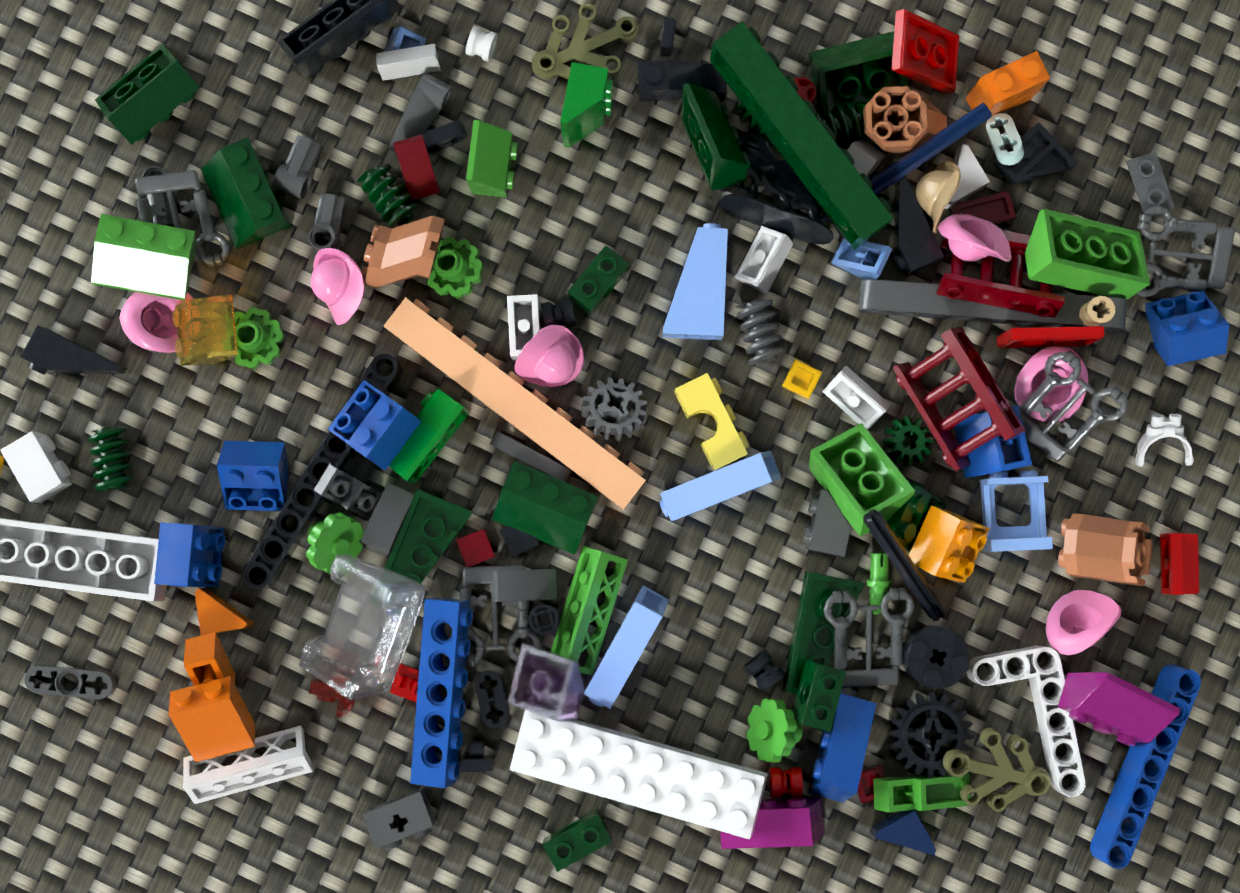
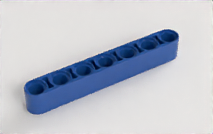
M1169 664L1163 667L1159 673L1151 694L1180 708V713L1150 743L1136 742L1135 746L1129 747L1090 844L1092 856L1114 869L1124 868L1132 858L1199 692L1201 678L1196 671Z

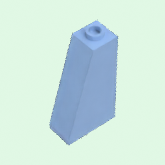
M707 223L703 224V227L697 228L663 327L662 338L722 340L724 335L728 229L721 228L720 224Z
M761 452L660 493L662 497L660 506L666 517L669 516L670 520L674 521L779 480L782 477L772 452Z
M644 585L642 586L584 692L592 703L611 709L662 619L669 599Z

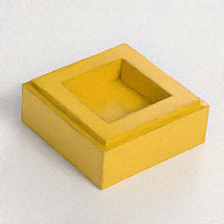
M795 359L781 387L808 400L822 372Z

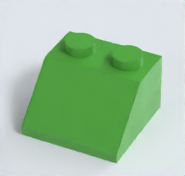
M480 120L473 121L466 181L472 194L507 198L508 189L513 190L515 172L510 170L512 160H517L518 142H514L512 132Z

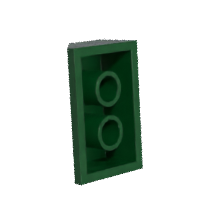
M894 31L809 52L811 78L816 87V97L820 110L828 108L831 112L832 107L836 105L843 109L846 103H850L854 107L857 101H862L866 105L883 87L908 86V77L892 71Z
M161 44L99 95L95 101L106 118L132 145L135 141H141L146 138L151 128L158 122H164L169 119L173 114V110L181 103H187L192 100L200 87L165 45Z
M687 83L683 85L681 120L711 191L744 182L747 169L750 168V161L746 151H741L738 145L739 136L735 126L731 127L728 122L729 115L726 104L724 102L720 103L715 91Z
M248 137L220 149L201 168L237 250L292 226L275 188H273V183L260 154Z
M514 461L501 490L492 521L520 530L536 537L542 542L575 555L599 496Z

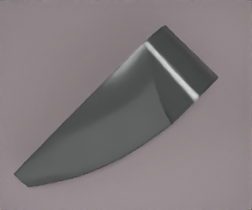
M424 73L414 90L388 149L395 152L393 142L423 133L446 106L453 86Z

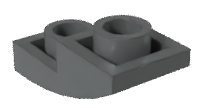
M331 464L328 465L314 488V491L364 518L367 517L381 494L378 490Z
M387 483L368 522L361 542L389 554L415 494Z
M556 569L493 571L494 602L557 599Z

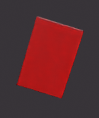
M906 9L896 11L892 71L942 93H955L959 35Z
M1104 326L1011 328L997 336V347H1085L1104 337Z

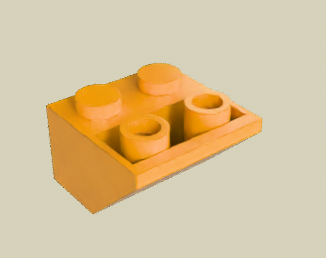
M931 505L909 553V557L915 566L934 576L965 583L974 570V562L979 551L983 549L987 542V534L990 528L946 509Z

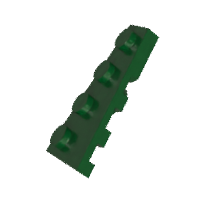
M417 489L371 602L401 613L471 517L473 511Z
M805 571L782 691L797 694L806 660L829 666L831 655L835 649V627L825 617L823 611L825 603L833 595V591L848 590L849 594L857 600L859 593H862L866 583ZM833 603L832 614L835 618L840 616L846 618L849 615V603Z

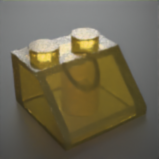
M232 295L185 300L175 306L173 324L177 327L178 334L175 351L177 357H180V366L216 365L238 355Z

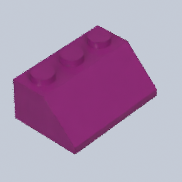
M1108 672L1068 673L1058 704V708L1069 712V718L1083 723L1089 722L1093 724L1094 730L1104 734L1112 733L1117 736L1116 740L1130 746H1135L1136 742L1150 743L1180 713V708Z

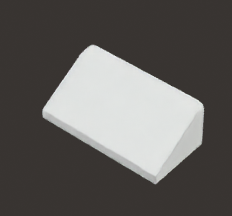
M435 44L376 53L377 67L383 81L441 71Z
M761 226L734 278L767 294L792 248L793 242L786 234Z
M847 366L822 391L858 424L862 423L867 430L872 427L890 406L884 398Z

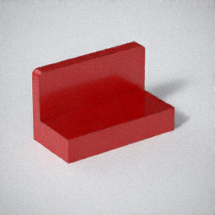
M1160 534L1161 594L1184 595L1199 593L1197 534Z

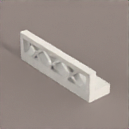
M297 726L255 738V747L195 762L192 756L184 757L183 788L193 803L198 804L313 772L312 761L305 750L304 730L302 726ZM296 738V747L286 750L280 748L286 740ZM257 748H268L261 757H251V754ZM227 756H238L232 765L225 767L221 765ZM202 763L208 764L202 773L193 775V766Z

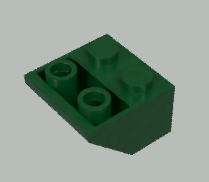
M911 482L909 484L915 490L914 495L887 521L905 551L909 553L931 505L945 509L947 503Z

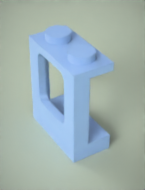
M1038 471L1019 472L1020 477L1008 478V472H996L989 474V479L980 480L983 525L990 528L987 534V542L984 546L985 552L1053 549L1052 537H1047L1044 483L1049 482L1048 476H1038ZM998 485H1026L1029 489L1030 524L1014 527L998 526L996 523L995 487Z

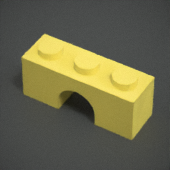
M708 373L675 388L674 393L687 418L698 413H705L710 415L716 422L717 430L715 436L701 444V448L713 472L748 455L746 449L750 447L742 431L737 433L732 423L736 421V417L729 404L723 405L719 397L723 392L715 377L710 379Z

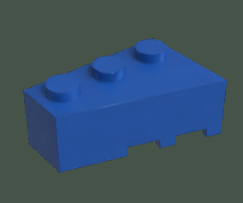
M843 693L840 694L831 731L823 730L820 737L819 747L821 749L818 759L814 764L808 793L842 803L857 793L876 703Z

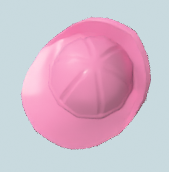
M953 214L942 220L937 226L941 235L948 238L950 250L962 260L976 261L987 256L997 257L1006 262L1012 259L1010 245L1006 236L1000 228L990 221L970 214Z
M321 249L317 252L314 259V270L310 280L311 287L315 295L327 304L335 323L341 325L350 320L361 304L365 293L364 277L356 262L349 255L337 249Z
M135 292L124 303L119 317L124 333L134 344L144 349L164 353L181 351L192 345L198 336L201 324L198 305L188 292L185 300Z
M548 325L536 333L524 346L516 359L515 372L522 379L533 384L548 387L563 386L579 376L584 365V351L578 338L564 326Z
M1057 346L1042 349L1033 355L1021 369L1016 379L1014 397L1017 405L1020 407L1046 379L1045 364L1049 356L1070 350L1079 358L1081 357L1071 348ZM1060 359L1057 360L1052 369L1061 378H1067L1073 373L1074 368L1068 365L1069 362L1065 363ZM1081 359V374L1078 379H1082L1088 384V371ZM1077 381L1069 385L1055 386L1042 400L1045 406L1053 409L1051 414L1046 413L1048 418L1045 420L1040 416L1039 412L1032 411L1029 416L1036 420L1050 422L1080 390L1081 386ZM1086 392L1058 422L1070 418L1080 408Z
M1074 590L1063 595L1055 602L1047 616L1045 629L1048 642L1056 652L1072 655L1092 647L1113 627L1121 616V607L1112 598L1090 590Z

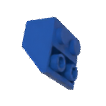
M1204 291L1191 292L1181 296L1145 303L1155 349L1167 366L1226 354L1230 325Z
M363 380L328 430L377 466L386 470L421 421L404 407Z
M1019 405L1011 406L1023 425ZM988 412L972 415L953 427L959 445L992 425L993 420ZM1025 432L1006 441L998 435L967 454L966 457L970 465L963 468L965 478L1032 465Z
M224 441L217 462V469L225 509L281 511L287 501L288 459L285 442Z
M160 522L154 584L181 587H219V580L223 572L221 558L222 550L225 547L224 527Z

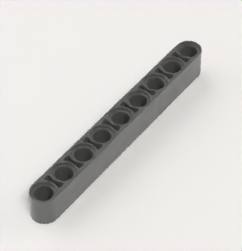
M869 279L860 281L859 312L1040 327H1087L1079 318V310L1082 305L1098 296L1052 293L1064 296L1065 302L1057 316L1051 318L936 295L939 284ZM1108 297L1115 305V314L1110 321L1099 326H1104V331L1107 332L1124 331L1127 300ZM1097 312V317H1100L1101 313Z

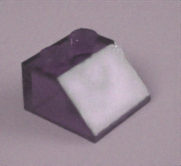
M523 643L508 703L557 722L577 720L585 690L578 661Z

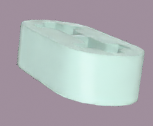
M1005 113L995 114L989 118L986 123V130L998 161L1003 165L1018 163L1024 156V149L1013 119ZM1000 126L1005 129V133L1001 135L997 129ZM1010 144L1013 151L1007 152L1005 145Z

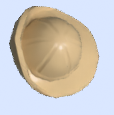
M951 161L940 163L934 171L925 174L916 186L915 194L920 207L932 217L933 233H938L937 226L940 223L942 212L960 184V169Z

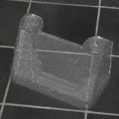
M348 554L336 555L330 568V576L335 583L341 585L325 635L311 639L305 644L299 666L348 699L355 700L381 694L393 684L424 598L425 587L414 579Z

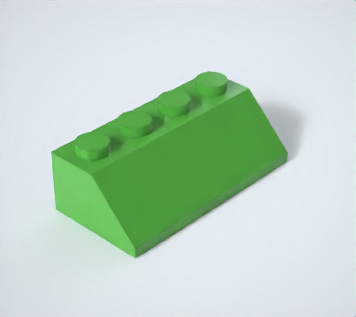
M1044 208L1039 212L1025 250L1029 280L1126 300L1150 285L1140 232Z

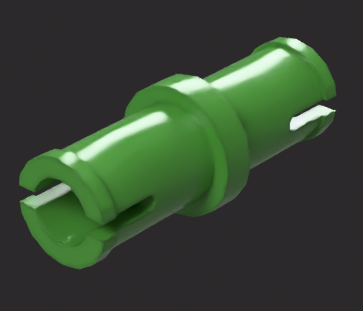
M871 552L870 579H867V586L870 587L869 605L878 604L880 606L883 597L888 593V587H891V580H888L889 558L886 553ZM880 608L879 610H872V614L879 615L881 613Z

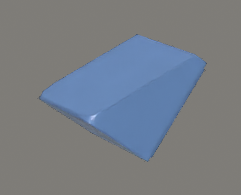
M399 26L393 29L385 52L425 45L426 38Z

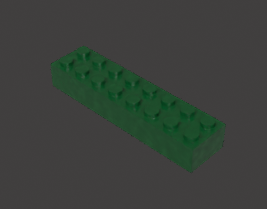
M742 21L712 44L710 62L855 251L886 227L893 219L890 214L892 209L882 197L878 199L871 190L873 184L864 173H858L853 166L854 159L846 149L843 148L841 150L834 141L836 137L831 128L826 124L822 126L816 118L817 112L810 101L807 99L805 101L802 100L797 93L798 87L795 81L789 75L786 77L778 68L780 64L771 51L766 52L760 45V36L751 26L747 28Z

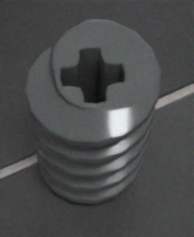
M760 299L736 306V308L744 309L737 314L738 319L747 320L740 325L741 331L750 332L743 337V342L753 343L746 348V353L756 355L748 361L749 365H757L779 359L777 354L785 350L784 347L775 346L774 344L782 336L774 335L771 332L779 327L778 323H769V319L774 317L776 312L766 311V308L773 304V300Z

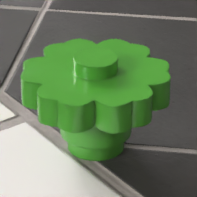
M453 237L440 240L433 262L430 279L427 280V284L441 296H446L450 293L455 298H461L464 295L471 294L473 292V284L480 283L483 280L482 273L484 272L485 265L478 260L480 251L466 239H462L459 242Z
M251 307L246 314L240 311L235 312L232 318L226 321L225 326L228 332L222 336V343L225 353L235 357L236 364L242 367L257 369L261 362L271 365L275 358L281 355V348L278 344L285 340V334L282 324L277 320H272V316L268 311Z
M339 512L329 514L324 521L313 523L308 530L307 539L311 546L306 552L310 564L318 570L334 574L342 572L347 563L355 562L363 548L359 542L364 534L360 522Z
M763 699L761 705L753 706L748 716V723L751 728L747 731V739L750 749L757 751L760 761L780 762L782 756H789L791 754L792 748L802 737V725L794 719V712L791 709H786L783 700Z

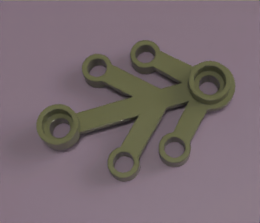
M585 3L579 8L580 19L569 48L558 52L563 35H566L570 30L569 19L564 15H558L552 21L553 32L546 50L537 52L532 59V70L537 77L544 80L553 79L557 75L569 79L571 67L564 65L569 61L576 60L587 65L607 68L608 63L615 62L618 67L615 70L608 69L609 76H616L621 71L620 59L616 56L605 58L592 53V51L616 40L623 43L633 42L636 40L639 31L637 21L632 17H622L616 22L614 28L585 40L591 23L597 17L595 6L591 3ZM585 10H591L593 15L591 17H584L582 13ZM564 22L566 27L564 29H557L556 24ZM624 24H630L632 29L625 32L621 27ZM543 60H550L552 64L550 67L544 68L541 66V62Z
M993 728L984 729L980 734V741L990 749L996 764L971 759L959 749L949 750L943 757L945 770L954 777H962L968 772L990 777L976 787L968 784L961 789L960 797L969 806L977 805L981 798L988 795L986 799L987 805L995 812H1001L1006 809L1008 804L1026 793L1032 796L1045 794L1051 785L1049 773L1043 767L1034 764L1028 752V742L1018 734L1011 735L1007 739L1006 746L1013 754L1017 755L1023 771L1013 769L1001 744L1002 737ZM994 735L993 740L987 742L989 736ZM1020 741V745L1014 748V745ZM955 758H957V761L954 764H951L952 761ZM1009 781L1017 783L1004 793L996 790ZM974 792V795L967 799L969 793ZM1000 798L999 803L994 805L995 800Z

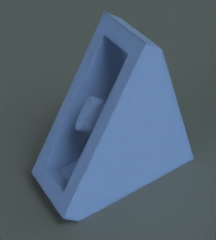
M843 238L832 264L864 280H876L880 276L892 248L865 242L854 251L848 241Z

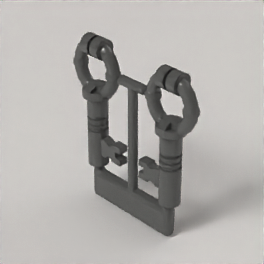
M189 170L135 179V185L140 198L136 200L141 221L154 223L153 217L157 214L160 216L168 214L167 210L163 211V208L166 207L165 203H160L157 206L150 205L148 198H144L145 195L167 192L176 228H181L172 191L191 188L197 190L193 192L194 199L190 202L187 200L179 202L180 206L184 205V208L181 209L182 213L193 210L199 214L202 233L196 240V254L209 267L224 265V261L229 256L230 244L223 235L214 230L205 190H200L201 186L197 171ZM218 240L221 243L222 253L215 254V256H206L202 247L205 241Z
M1161 205L1153 206L1139 215L1140 222H1138L1137 228L1141 230L1146 238L1152 240L1148 254L1149 262L1146 263L1147 271H1153L1156 276L1154 278V287L1151 289L1144 288L1136 293L1137 295L1150 297L1164 288L1204 291L1205 288L1223 289L1225 287L1235 234L1233 228L1219 227L1214 222L1176 219L1170 210ZM1155 213L1162 214L1166 218L1163 224L1164 230L1159 233L1149 231L1151 224L1148 222H1151V215ZM1174 231L1194 233L1195 237L1191 248H1197L1199 245V249H1204V239L1207 234L1213 235L1216 232L1213 254L1155 249V241L1164 239ZM1154 255L1211 260L1208 281L1199 279L1198 271L1201 270V264L1196 263L1194 267V263L1188 262L1187 269L1189 272L1186 277L1166 276L1159 266L1151 262L1154 260Z
M1070 350L1068 352H1058L1048 357L1045 364L1046 379L1020 406L1022 423L1026 430V439L1055 462L1060 461L1070 449L1074 451L1101 422L1120 419L1125 415L1128 408V395L1117 386L1114 388H1104L1095 393V389L1082 379H1078L1081 374V358ZM1062 359L1065 363L1069 362L1068 365L1074 368L1073 373L1069 377L1061 378L1058 373L1053 372L1052 368L1057 360ZM1075 381L1081 386L1080 390L1043 429L1025 416V414L1029 415L1032 411L1039 412L1040 416L1046 420L1048 418L1046 413L1051 414L1053 409L1045 406L1042 400L1055 386L1069 385ZM1086 391L1094 394L1091 401L1092 415L1078 429L1071 427V423L1066 419L1063 421L1064 427L1062 425L1058 427V430L1066 433L1069 438L1065 442L1066 446H1063L1047 433ZM1108 395L1120 404V408L1116 410V413L1107 414L1103 408L1099 407V401Z
M523 565L463 568L464 588H467L470 584H491L493 644L484 646L482 638L475 633L471 623L468 627L467 639L475 641L477 651L475 655H468V658L466 657L465 667L467 665L468 667H475V664L482 658L485 648L486 650L506 649L505 644L498 643L497 602H494L493 571L525 570ZM459 589L460 599L470 600L471 609L476 605L487 607V603H483V599H487V595H480L477 598L472 596L471 589ZM529 600L502 602V606L513 604L517 605L518 628L508 639V653L514 661L518 662V665H524V663L532 665V662L539 657L543 646L539 635L529 625ZM519 637H530L534 642L533 652L526 653L525 656L524 653L517 654L515 650L516 640Z
M904 587L890 588L889 592L883 597L880 606L877 604L860 605L858 607L856 599L849 594L848 590L833 591V595L827 599L823 611L827 621L835 627L834 667L841 670L847 667V660L852 658L862 660V655L858 654L862 652L861 647L847 648V627L856 618L858 610L866 611V669L844 670L846 675L842 688L897 685L899 683V665L903 664V624L911 617L915 608L911 594ZM906 600V611L903 614H890L888 611L889 601ZM833 603H849L850 613L846 618L842 616L835 618L833 616ZM880 608L883 617L891 624V645L886 647L875 646V650L879 651V653H875V657L877 659L884 658V656L889 657L890 664L893 667L871 669L872 610H879Z

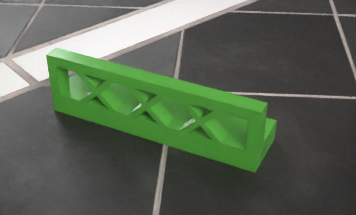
M583 546L548 658L549 663L567 670L593 676L628 559ZM608 561H614L616 565L613 575L607 578L605 571ZM604 591L606 595L604 604L598 607L596 603L598 594ZM595 620L597 624L595 633L589 636L587 632L589 624ZM586 649L588 657L585 666L577 665L580 653Z

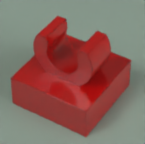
M401 663L389 693L417 703L419 669Z

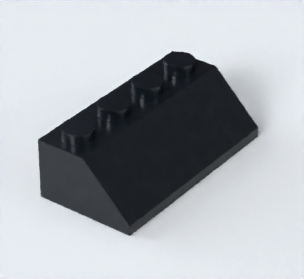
M332 0L279 39L277 43L300 74L307 78L309 75L313 76L319 73L323 65L332 58L342 56L347 51V47L354 42L365 39L377 25L391 20L394 13L400 7L397 0Z

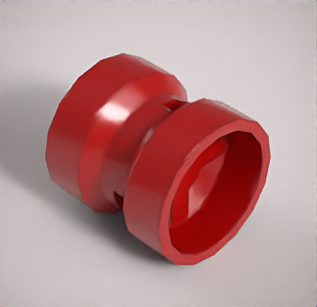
M770 767L769 786L771 798H781L783 795H790L792 798L803 797L801 767H791L789 770H782L780 767Z

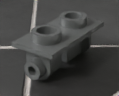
M1156 151L1126 161L1143 213L1147 209L1158 205L1166 207L1168 210L1175 208ZM1155 213V214H1152L1151 216L1154 217V216H1157V215H1160V214H1156V213Z

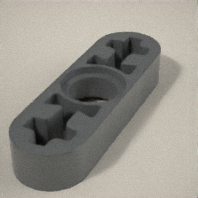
M496 431L490 442L491 446L563 482L568 483L573 473L572 470Z
M39 665L30 668L25 675L26 687L31 692L39 694L103 699L114 694L117 688L116 677L111 672L103 670ZM42 672L43 677L56 678L55 682L42 683L40 686V682L35 681V676ZM69 673L76 675L79 681L77 688L73 691L68 690L64 686V678ZM101 677H103V682L108 684L107 689H103L101 693L99 687H86L87 681H99Z

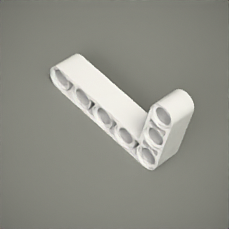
M1031 646L972 658L969 661V669L966 673L968 678L977 684L991 686L1029 679L1051 786L1065 796H1079L1085 788V777L1073 719L1068 717L1069 712L1058 708L1065 684L1059 654L1050 647ZM1045 652L1048 656V663L1045 667L1040 668L1037 664V657L1040 653ZM1015 657L1018 660L1019 667L1016 672L1010 674L1007 669V663L1011 658ZM982 663H986L989 667V674L984 679H980L977 675V668ZM1051 682L1054 685V693L1051 697L1046 698L1043 694V688L1047 683ZM1057 712L1060 715V723L1057 727L1051 728L1049 719L1052 714ZM1064 743L1067 747L1066 754L1061 758H1057L1055 750L1059 744ZM1071 774L1073 777L1071 786L1063 788V777Z

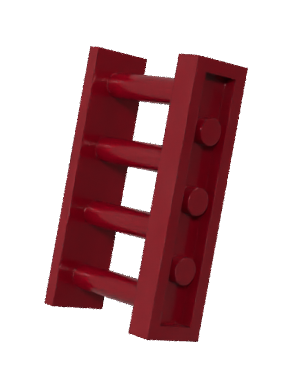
M1002 230L1009 242L1012 256L1010 286L992 282L993 256L982 258L979 280L962 276L964 260L958 258L952 252L950 274L944 273L936 290V295L1051 318L1057 316L1065 302L1064 296L1052 294V284L1040 282V292L1022 288L1024 263H1026L1025 250L1031 235ZM943 236L941 242L942 247L950 248L948 244V238H945Z
M962 327L951 328L943 333L941 337L944 340V347L914 367L909 362L892 367L896 373L895 377L898 384L907 391L941 447L943 459L955 471L970 465L966 457L967 454L998 435L1006 441L1026 431ZM949 357L955 358L960 366V373L927 393L919 377ZM965 383L971 384L976 392V399L943 419L934 403ZM982 409L987 410L993 420L992 425L959 445L950 429Z

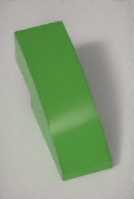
M933 774L932 778H929L927 775L873 778L874 809L890 813L969 806L961 799L960 791L965 785L970 784V774H965L962 777H954L951 774H945V776Z

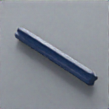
M981 103L870 179L873 184L871 190L875 195L879 194L991 118L992 113L985 103Z

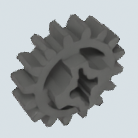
M608 377L607 384L604 385L598 380L596 381L595 389L592 387L587 389V396H583L581 415L586 418V427H595L593 433L595 436L603 432L605 433V440H608L610 435H615L616 440L620 441L622 434L625 433L627 437L631 438L634 430H641L642 422H645L647 401L642 400V391L634 392V383L625 386L623 378H620L618 383H614L612 378ZM599 400L600 404L598 405V409L595 410L594 405ZM633 408L634 414L629 418L630 410Z

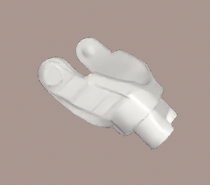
M1152 414L1151 424L1147 425L1146 433L1142 435L1138 442L1135 458L1137 466H1143L1144 456L1148 447L1158 439L1165 437L1180 439L1185 449L1186 466L1193 464L1192 448L1184 436V426L1181 425L1182 415L1169 414V418H1164L1162 414Z

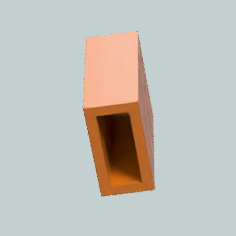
M1035 51L983 75L967 95L966 100L971 110L981 103H985L990 109L992 116L1004 113L1030 101L1047 83L1050 76L1038 52Z
M231 676L170 692L168 715L195 762L255 747V722Z

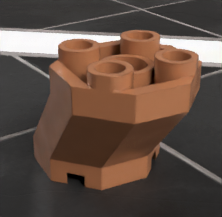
M908 86L883 87L864 107V133L881 149L898 155L900 158L947 127V117L929 100L922 98Z
M430 216L396 228L374 225L370 240L374 245L368 243L364 256V261L368 265V267L363 266L362 269L364 284L380 288L416 276L430 279L445 219Z
M1072 514L1070 519L1063 520L1061 532L1062 536L1065 537L1064 548L1059 552L1058 562L1060 567L1066 568L1068 575L1144 586L1146 581L1141 579V576L1149 575L1152 557V540L1145 539L1144 533H1150L1149 525L1144 522H1132L1086 514Z

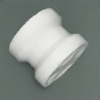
M474 26L468 37L466 55H478L484 61L490 62L497 45L498 34L495 32L485 33L480 27Z

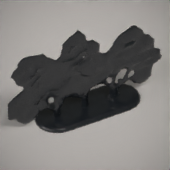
M754 130L739 136L738 145L741 151L745 150L749 157L750 168L747 169L746 176L751 177L754 183V190L750 193L751 188H745L744 182L739 183V186L734 184L718 189L717 191L728 192L738 188L743 193V195H724L720 200V206L724 211L738 219L773 229L787 236L812 244L824 245L833 241V232L823 223L825 221L833 224L837 232L844 237L827 214L819 216L822 207L786 160H776L774 158L768 141ZM871 174L868 178L872 179L873 174ZM758 186H765L762 192H758ZM767 193L777 195L782 201L781 208L757 200V197ZM805 208L809 211V217L789 210Z

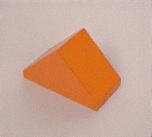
M198 588L195 591L201 635L251 628L254 624L252 620L209 589Z

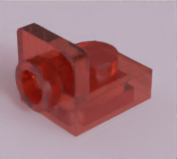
M316 678L311 681L309 694L317 695V700L335 702V699H339L336 717L343 718L347 715L348 711H352L356 698V693H352L353 684L323 678Z

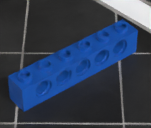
M442 597L425 599L410 784L446 788L455 784L460 775L461 765L458 762V751L463 743V733L460 731V726L466 708L465 701L463 700V688H465L468 681L465 663L466 657L470 652V640L467 638L468 627L473 619L470 600ZM446 623L452 628L450 638L444 632ZM443 654H446L450 660L448 668L442 663ZM441 684L447 689L446 699L440 695L439 689ZM438 715L445 721L444 729H441L437 724ZM436 746L442 751L441 760L435 755Z

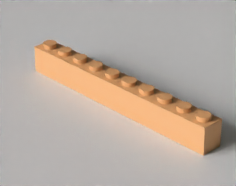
M405 297L384 324V327L621 509L624 510L646 481L641 477L644 472L632 462H629L626 466L617 459L620 453L608 444L601 447L594 441L596 436L583 425L580 429L576 428L570 423L572 417L559 407L554 411L546 405L549 399L536 389L530 393L522 386L525 381L512 371L508 375L498 368L501 363L488 353L483 357L475 351L477 345L465 335L458 338L451 332L454 327L441 317L437 320L433 319L427 314L430 309L418 299H415L412 303Z

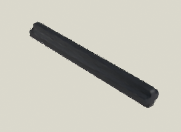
M875 509L869 510L863 516V521L927 616L932 618L933 621H939L940 617L945 616V609L882 514Z

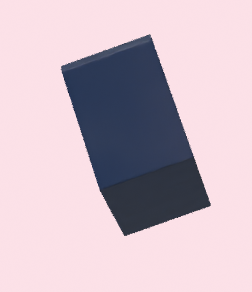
M915 810L899 811L873 825L870 833L877 839L935 856L936 848Z

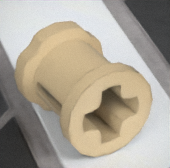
M1095 297L1081 306L1079 318L1085 326H1099L1114 317L1115 305L1108 297ZM1097 312L1101 313L1100 317H1097Z

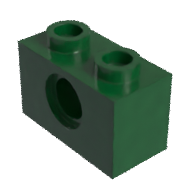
M605 245L567 291L568 297L592 316L627 274L629 264Z
M810 660L805 661L792 710L796 722L820 730L831 731L846 671Z
M597 808L545 837L542 845L556 871L559 872L612 842V834Z

